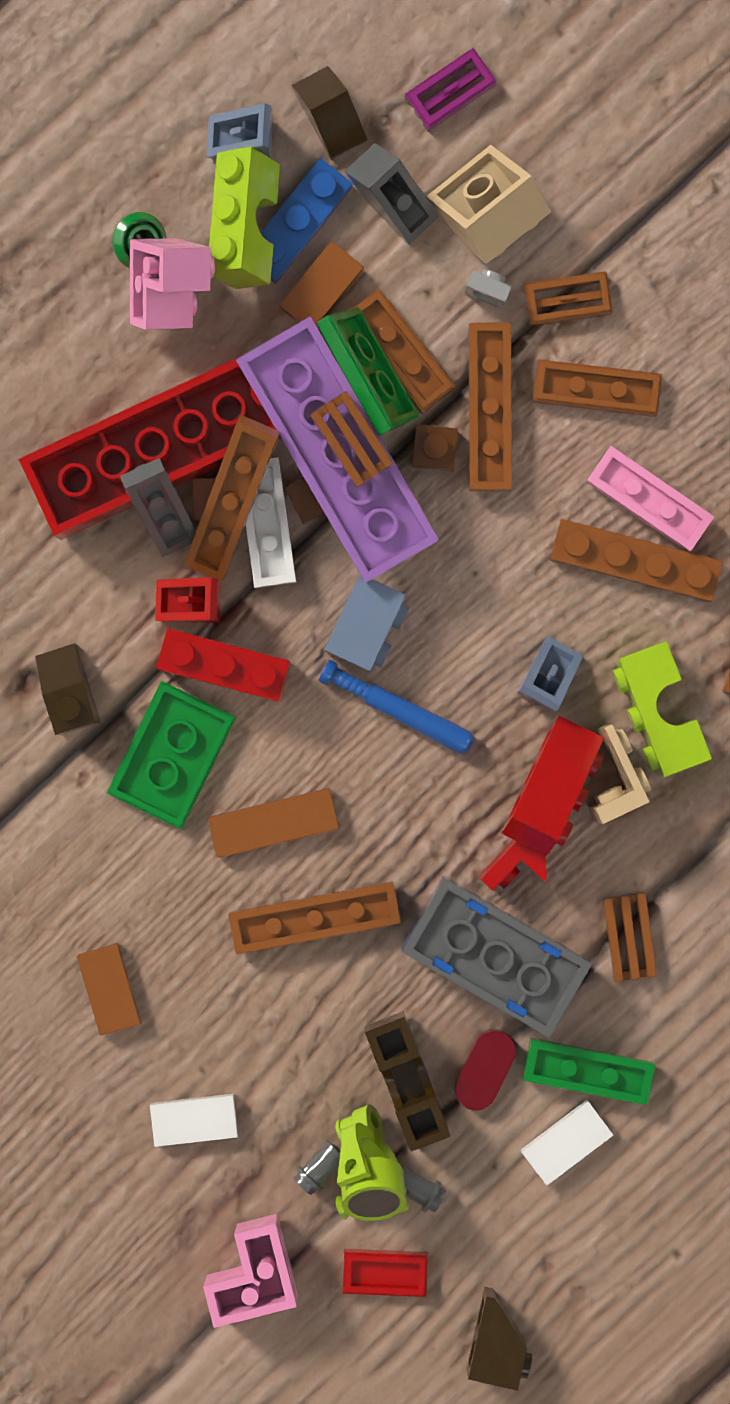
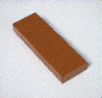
M377 289L354 307L361 309L409 397L422 414L455 389V385L380 289Z
M538 359L532 402L656 417L658 415L662 374Z
M330 788L207 817L217 858L339 829Z

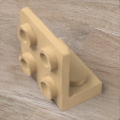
M612 724L604 725L598 728L597 731L600 736L604 737L603 744L625 789L622 790L621 786L617 787L615 785L594 795L597 803L588 806V809L594 821L601 824L649 803L646 792L651 791L650 784L641 767L633 768L627 756L633 750L623 729L615 730Z

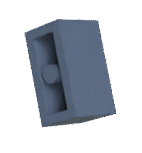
M359 575L324 650L368 672L371 671L373 665L381 668L392 646L385 642L391 627L400 629L410 608L403 604L406 595L373 579L365 583L361 575Z

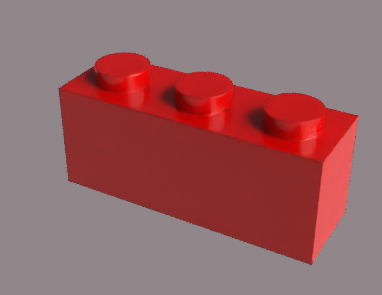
M167 628L156 669L281 702L291 661Z
M559 715L544 738L501 834L545 856L550 853L556 844L563 846L574 825L567 821L573 809L578 812L588 794L589 789L583 787L587 775L593 778L603 760L604 755L598 753L604 737Z

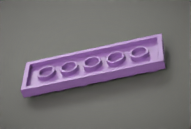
M311 316L236 359L275 429L281 432L280 437L365 583L439 541ZM345 391L348 392L393 462L392 465L358 487L355 486L310 416L311 413ZM343 403L339 405L337 409L373 465L380 462ZM330 413L324 415L322 418L359 475L366 471Z

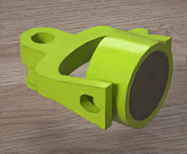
M369 1104L354 1110L352 1116L337 1120L335 1127L338 1138L341 1141L337 1184L341 1187V1196L338 1195L336 1197V1207L340 1216L345 1220L348 1216H351L354 1219L364 1221H378L391 1218L398 1213L409 1210L406 1199L407 1189L404 1181V1170L397 1162L390 1147L384 1142L383 1124L376 1108Z

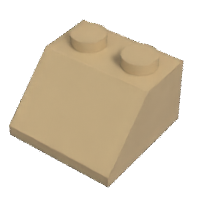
M489 145L426 196L465 247L485 264L501 255L508 246L527 231L536 227L543 218L551 213L533 177L492 145Z

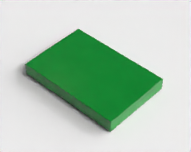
M356 307L327 315L316 322L317 327L379 436L406 425L419 417L416 407L360 308Z
M161 681L106 793L182 830L237 717Z

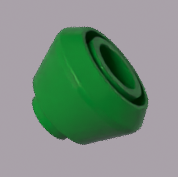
M134 212L126 215L117 224L112 234V245L118 260L130 268V239H162L167 237L162 223L155 216L145 212Z

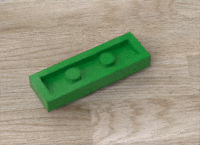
M530 1037L522 1079L527 1082L648 1105L655 1063L653 1061Z

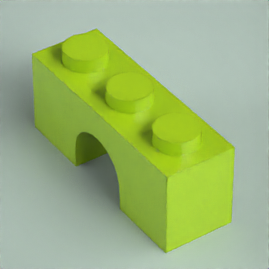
M252 146L217 152L209 239L211 255L215 262L213 277L234 289L270 285L274 244L264 239L259 232L256 222V210L259 207L277 204L280 164Z
M667 641L615 660L618 668L612 670L613 677L620 693L627 692L633 707L627 709L628 716L635 732L642 731L648 747L642 748V752L651 772L657 770L659 777H667L711 760L712 757L697 720H690L679 725H671L665 722L657 711L659 693L666 686L682 680Z

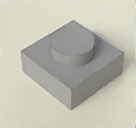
M483 269L482 273H478L473 270L467 283L465 294L503 310L512 286L505 284L506 278L496 272Z

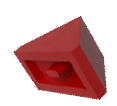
M218 578L156 580L155 621L220 623L221 581Z

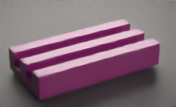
M472 48L407 92L405 100L409 105L411 104L414 113L422 120L423 126L429 132L495 87L497 81L476 50ZM471 62L476 67L423 104L420 102V97ZM480 76L483 77L484 80L432 116L429 115L428 112Z

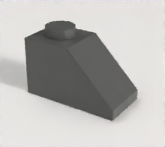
M374 143L345 170V173L363 198L407 244L410 245L439 217L401 160L378 144Z

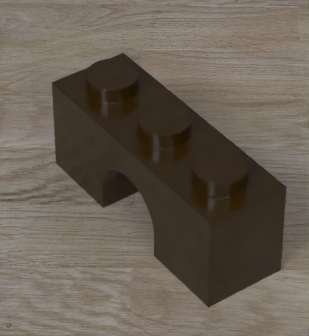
M404 1011L366 1025L365 1035L379 1071L382 1073L388 1087L397 1118L410 1151H415L451 1137L449 1127Z

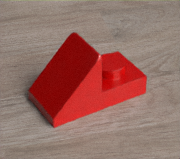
M512 840L480 874L479 878L492 891L498 885L505 889L520 873L516 865L522 860L544 882H547L546 856Z

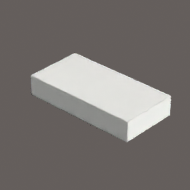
M234 1093L150 1104L154 1147L238 1137Z
M585 1100L523 1147L521 1152L544 1183L549 1185L611 1138L613 1133L589 1101Z

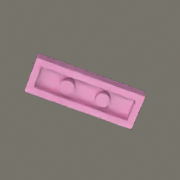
M612 446L609 447L586 481L589 485L687 552L693 549L714 518L706 510Z

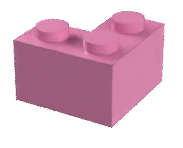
M178 238L130 239V324L145 330L193 328V316L197 312V298L193 291H210V279L213 278L215 273V262L211 255V247Z
M278 1214L238 1223L234 1236L242 1266L208 1274L203 1286L214 1328L297 1307L298 1292Z

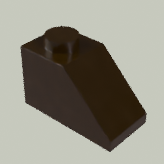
M76 643L35 656L42 696L55 735H64L101 723Z
M484 1286L466 1367L468 1380L518 1391L520 1379H527L529 1376L532 1353L527 1352L523 1335L493 1288Z

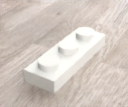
M279 457L270 459L246 522L254 588L296 583Z

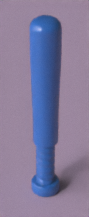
M328 660L318 679L322 684L334 683L336 686L365 700V704L387 714L458 754H466L470 750L474 742V735L469 730L377 685H368L366 682H362L360 679H356V677L350 676L348 673L338 669L336 662Z

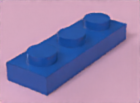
M322 158L316 162L261 232L264 239L274 244L271 281L277 284L353 188V183Z

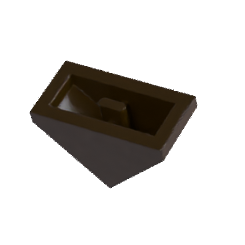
M329 66L292 85L293 91L331 160L367 141L366 134L347 89Z

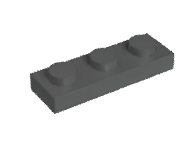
M160 458L147 464L139 465L134 470L120 476L128 495L162 557L192 544L196 528Z

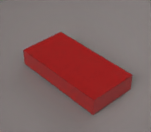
M344 1249L342 1294L426 1297L428 1252Z

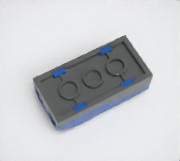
M443 875L429 898V903L420 919L414 924L401 947L402 952L550 1038L592 963Z

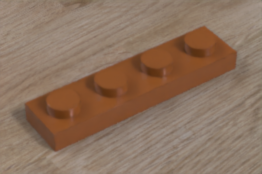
M511 322L469 323V491H511Z
M243 415L240 416L186 557L185 566L223 581L277 444L280 431Z
M561 519L559 522L550 556L551 561L706 602L713 601L723 561L565 519Z
M393 881L228 913L236 954L401 924Z

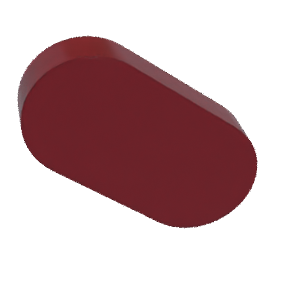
M490 1029L482 1032L476 1038L455 1082L456 1097L465 1108L474 1111L483 1110L489 1107L495 1100L516 1054L515 1045L507 1033L498 1029Z

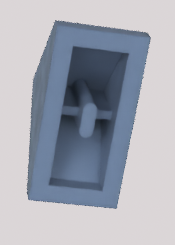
M264 103L209 116L207 158L217 159V152L249 146L254 147L271 158L273 139L271 105Z
M547 635L516 693L551 712H557L584 655Z

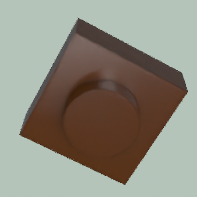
M416 424L412 468L453 472L458 428Z
M304 477L285 486L303 525L325 515Z

